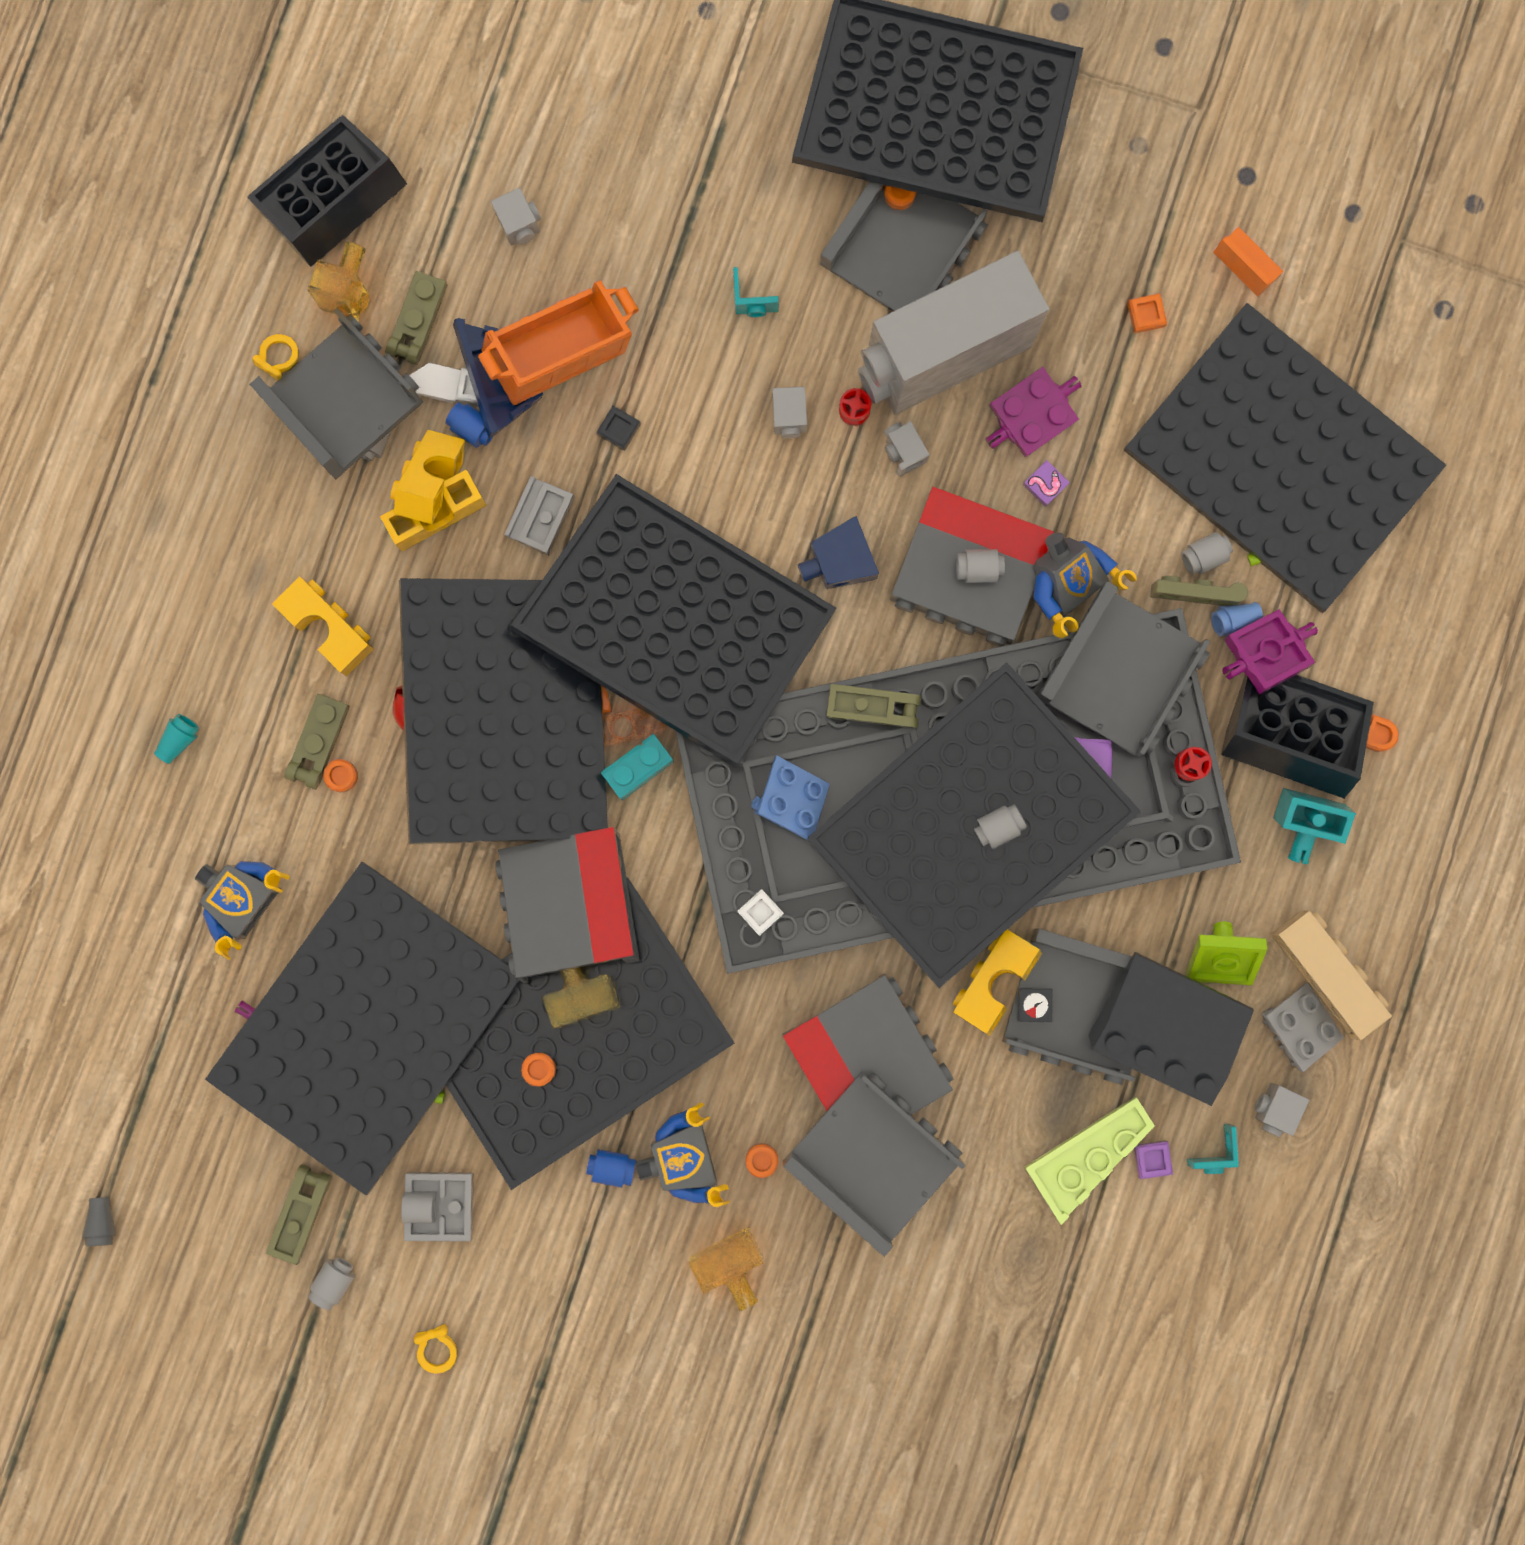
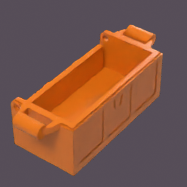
M599 280L594 282L592 290L589 288L570 298L561 300L496 332L493 330L486 332L482 353L478 355V358L490 379L495 380L498 378L514 406L624 354L632 336L626 323L639 309L626 287L606 289L602 281ZM616 295L627 315L622 316L611 296Z

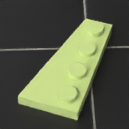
M1133 1097L1024 1166L1060 1225L1069 1218L1071 1212L1088 1198L1089 1193L1102 1180H1105L1120 1160L1126 1157L1155 1125L1138 1098Z

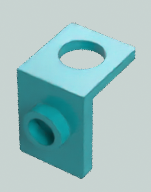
M733 267L736 314H747L748 317L758 318L765 316L769 312H779L778 296L740 298L738 267Z
M1224 1124L1226 1157L1188 1158L1187 1165L1193 1169H1204L1205 1174L1224 1173V1168L1239 1167L1236 1126Z

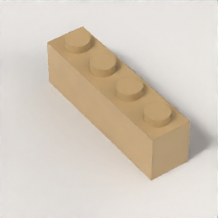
M1300 911L1270 935L1350 1038L1361 1041L1392 1017L1386 1009L1389 1004L1378 991L1373 992L1366 983L1368 977L1358 965H1352L1345 956L1348 952L1343 944L1336 938L1332 940L1325 931L1327 924L1316 912Z

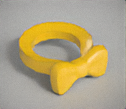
M275 334L263 340L259 355H254L252 361L256 367L263 369L264 372L268 373L276 381H279L282 378L281 373L290 370L297 363L299 350L296 342L291 337L284 334ZM276 343L288 345L292 350V356L286 363L271 366L266 362L267 351L270 346Z
M442 1324L435 1329L417 1332L414 1335V1343L418 1345L417 1360L420 1366L427 1372L434 1374L444 1373L455 1363L457 1347L453 1339L447 1335L448 1326L446 1324ZM437 1338L448 1346L450 1357L446 1362L436 1365L426 1359L424 1350L428 1340Z

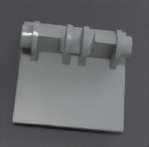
M1305 983L1276 1008L1271 1007L1262 1013L1264 1017L1262 1022L1268 1026L1272 1033H1276L1273 1039L1281 1041L1279 1048L1284 1049V1052L1290 1059L1291 1066H1296L1301 1073L1344 1038L1308 983Z

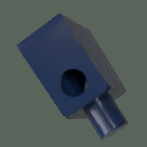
M857 516L811 542L810 549L814 558L797 564L804 582L821 576L826 589L873 581L879 575Z

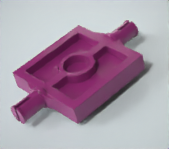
M1041 367L989 404V407L998 418L1000 429L986 437V442L989 443L999 437L989 445L992 449H995L996 446L1008 439L1016 444L1026 458L1079 420L1069 405L1067 397L1082 387L1081 382L1079 381L1069 388L1078 380L1076 376H1073L1059 386L1053 382L1044 367Z
M1278 609L1227 636L1224 641L1235 656L1236 662L1223 667V674H1227L1225 677L1230 680L1244 672L1259 694L1305 671L1316 663L1306 649L1304 640L1316 635L1318 629L1317 627L1311 629L1315 625L1313 622H1309L1307 625L1296 629L1287 621L1281 610Z

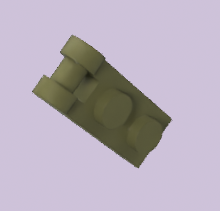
M415 271L393 334L387 342L386 354L388 353L394 358L397 356L407 358V362L418 365L448 286L445 280ZM405 337L414 339L411 346L403 344Z
M1162 576L1161 580L1158 579L1151 585L1150 597L1229 606L1238 605L1248 596V589L1243 583H1234L1227 588L1213 586V581L1197 579L1193 583H1184L1177 576Z
M831 684L826 718L918 729L919 719L916 718L917 706H921L922 696ZM895 703L904 705L903 716L893 715Z
M317 693L293 757L286 768L285 779L293 782L296 780L305 782L306 787L314 790L318 788L348 713L349 705ZM305 759L315 762L311 771L302 768Z
M302 1164L299 1166L265 1254L294 1265L300 1263L323 1199L331 1184L332 1175L324 1172L319 1175L311 1172V1168ZM305 1184L315 1187L312 1196L302 1192Z

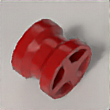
M852 388L842 395L839 404V415L844 423L850 426H858L867 421L872 404L867 392L859 388Z
M1200 747L1182 750L1174 759L1175 773L1185 781H1195L1208 775L1212 766L1210 755Z

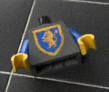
M1054 533L1045 540L1048 552L1035 562L1036 579L1033 596L1049 620L1053 619L1055 622L1053 625L1054 635L1059 638H1065L1068 636V633L1064 629V624L1073 633L1078 630V623L1072 617H1063L1068 615L1109 581L1108 574L1113 577L1112 584L1117 586L1118 590L1128 589L1122 583L1123 575L1131 582L1136 581L1137 577L1131 570L1120 571L1116 567L1117 562L1102 549L1088 541H1076L1069 537L1065 538L1062 533Z
M241 861L236 865L227 864L220 873L208 864L200 869L195 880L208 889L201 898L200 903L204 907L203 916L209 932L216 942V953L230 960L231 957L228 955L229 949L231 947L237 950L242 948L241 944L233 940L232 937L235 939H245L277 894L283 892L279 887V881L282 878L289 880L290 876L288 874L277 871L264 862Z
M700 1102L690 1109L668 1118L656 1132L655 1141L651 1144L654 1157L636 1161V1167L640 1181L659 1176L662 1189L665 1191L669 1190L672 1196L693 1203H710L713 1207H720L730 1203V1200L725 1201L720 1197V1191L729 1188L726 1184L710 1187L717 1185V1178L702 1125L710 1120V1116L706 1118L699 1116L698 1109L704 1106V1103Z

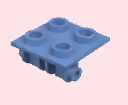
M776 755L763 796L761 798L756 796L752 801L751 808L755 809V814L808 840L807 838L816 831L830 784Z

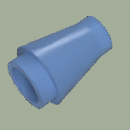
M1257 602L1219 606L1217 611L1211 614V623L1218 636L1225 635L1227 637L1263 618V612Z

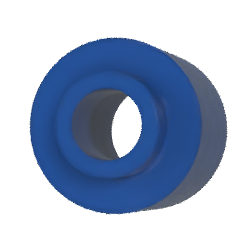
M458 402L449 412L445 423L450 426L451 432L475 448L481 445L487 446L493 437L488 438L480 411L469 404L463 405Z
M598 1149L596 1155L590 1154L586 1174L592 1175L591 1182L620 1188L623 1185L631 1186L636 1159L628 1158L629 1155Z

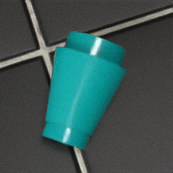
M177 714L174 719L170 718L154 752L155 756L163 762L171 764L198 737L196 733L199 730V726L181 714Z

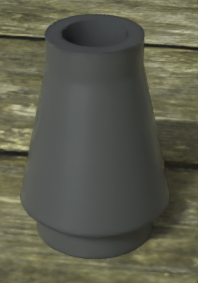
M90 1198L82 1238H85V1247L113 1245V1236H116L110 1208V1198Z

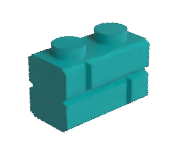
M654 733L642 741V745H637L601 772L622 801L674 763V760Z

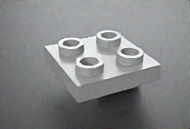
M407 1172L405 1174V1193L403 1194L401 1208L402 1222L404 1223V1241H471L473 1230V1173Z

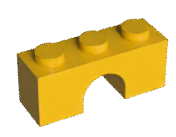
M427 430L422 441H416L411 461H405L400 481L395 480L391 489L390 497L395 500L394 514L433 524L443 504L444 481L457 475L463 465L464 439Z
M464 470L444 481L443 504L433 524L394 514V509L381 515L380 518L395 545L403 552L484 508L487 504L468 471Z
M299 576L272 605L294 627L301 631L315 620H325L329 627V635L327 640L317 650L340 673L348 676L374 650L368 643L371 637L358 624L353 628L345 620L349 615L336 602L330 605L322 597L326 592L313 579L307 582Z
M1008 929L989 945L990 955L985 962L981 960L978 962L970 976L974 979L967 990L961 989L953 1002V1005L956 1006L953 1013L988 1036H991L1007 1011V1008L996 1001L992 995L993 982L998 976L1006 973L1014 974L1025 981L1042 955L1040 949Z

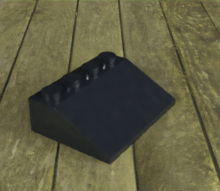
M342 114L249 194L247 198L298 255L312 267L343 239L347 238L366 219L370 218L388 200L394 197L407 185V182L391 159Z
M1245 674L1226 729L1221 755L1345 799L1361 779L1374 702L1299 675H1295L1259 694L1249 677Z
M1134 952L1088 1036L1092 1050L1212 1106L1229 1076L1254 1009Z

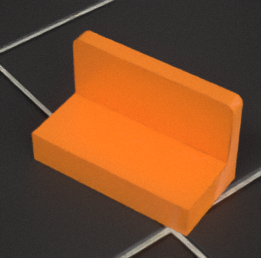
M1239 226L1229 236H1225L1213 252L1257 297L1284 272Z

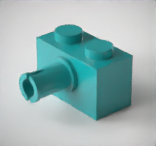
M1283 788L1273 819L1282 828L1297 831L1288 859L1297 863L1301 860L1302 864H1309V858L1316 838H1324L1346 844L1356 813L1344 803Z

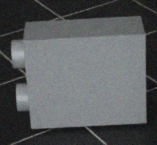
M1019 250L873 321L869 347L861 350L865 366L858 369L861 383L873 404L887 399L894 414L897 415L1032 348L1050 309Z

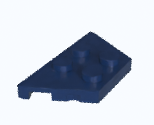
M456 318L453 322V327L488 438L494 437L541 400L543 392L513 406L498 378L491 380L478 358V355L482 353L485 333L490 330L496 332L498 328L487 325L484 328L465 324V319Z

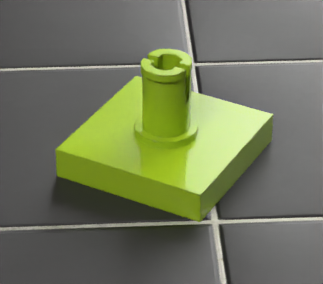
M1220 921L1213 925V935L1199 934L1186 969L1187 977L1203 983L1253 985L1267 952L1266 938L1234 937L1232 923Z

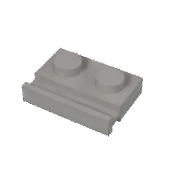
M530 476L504 535L507 538L514 539L521 544L549 555L575 496L572 493Z

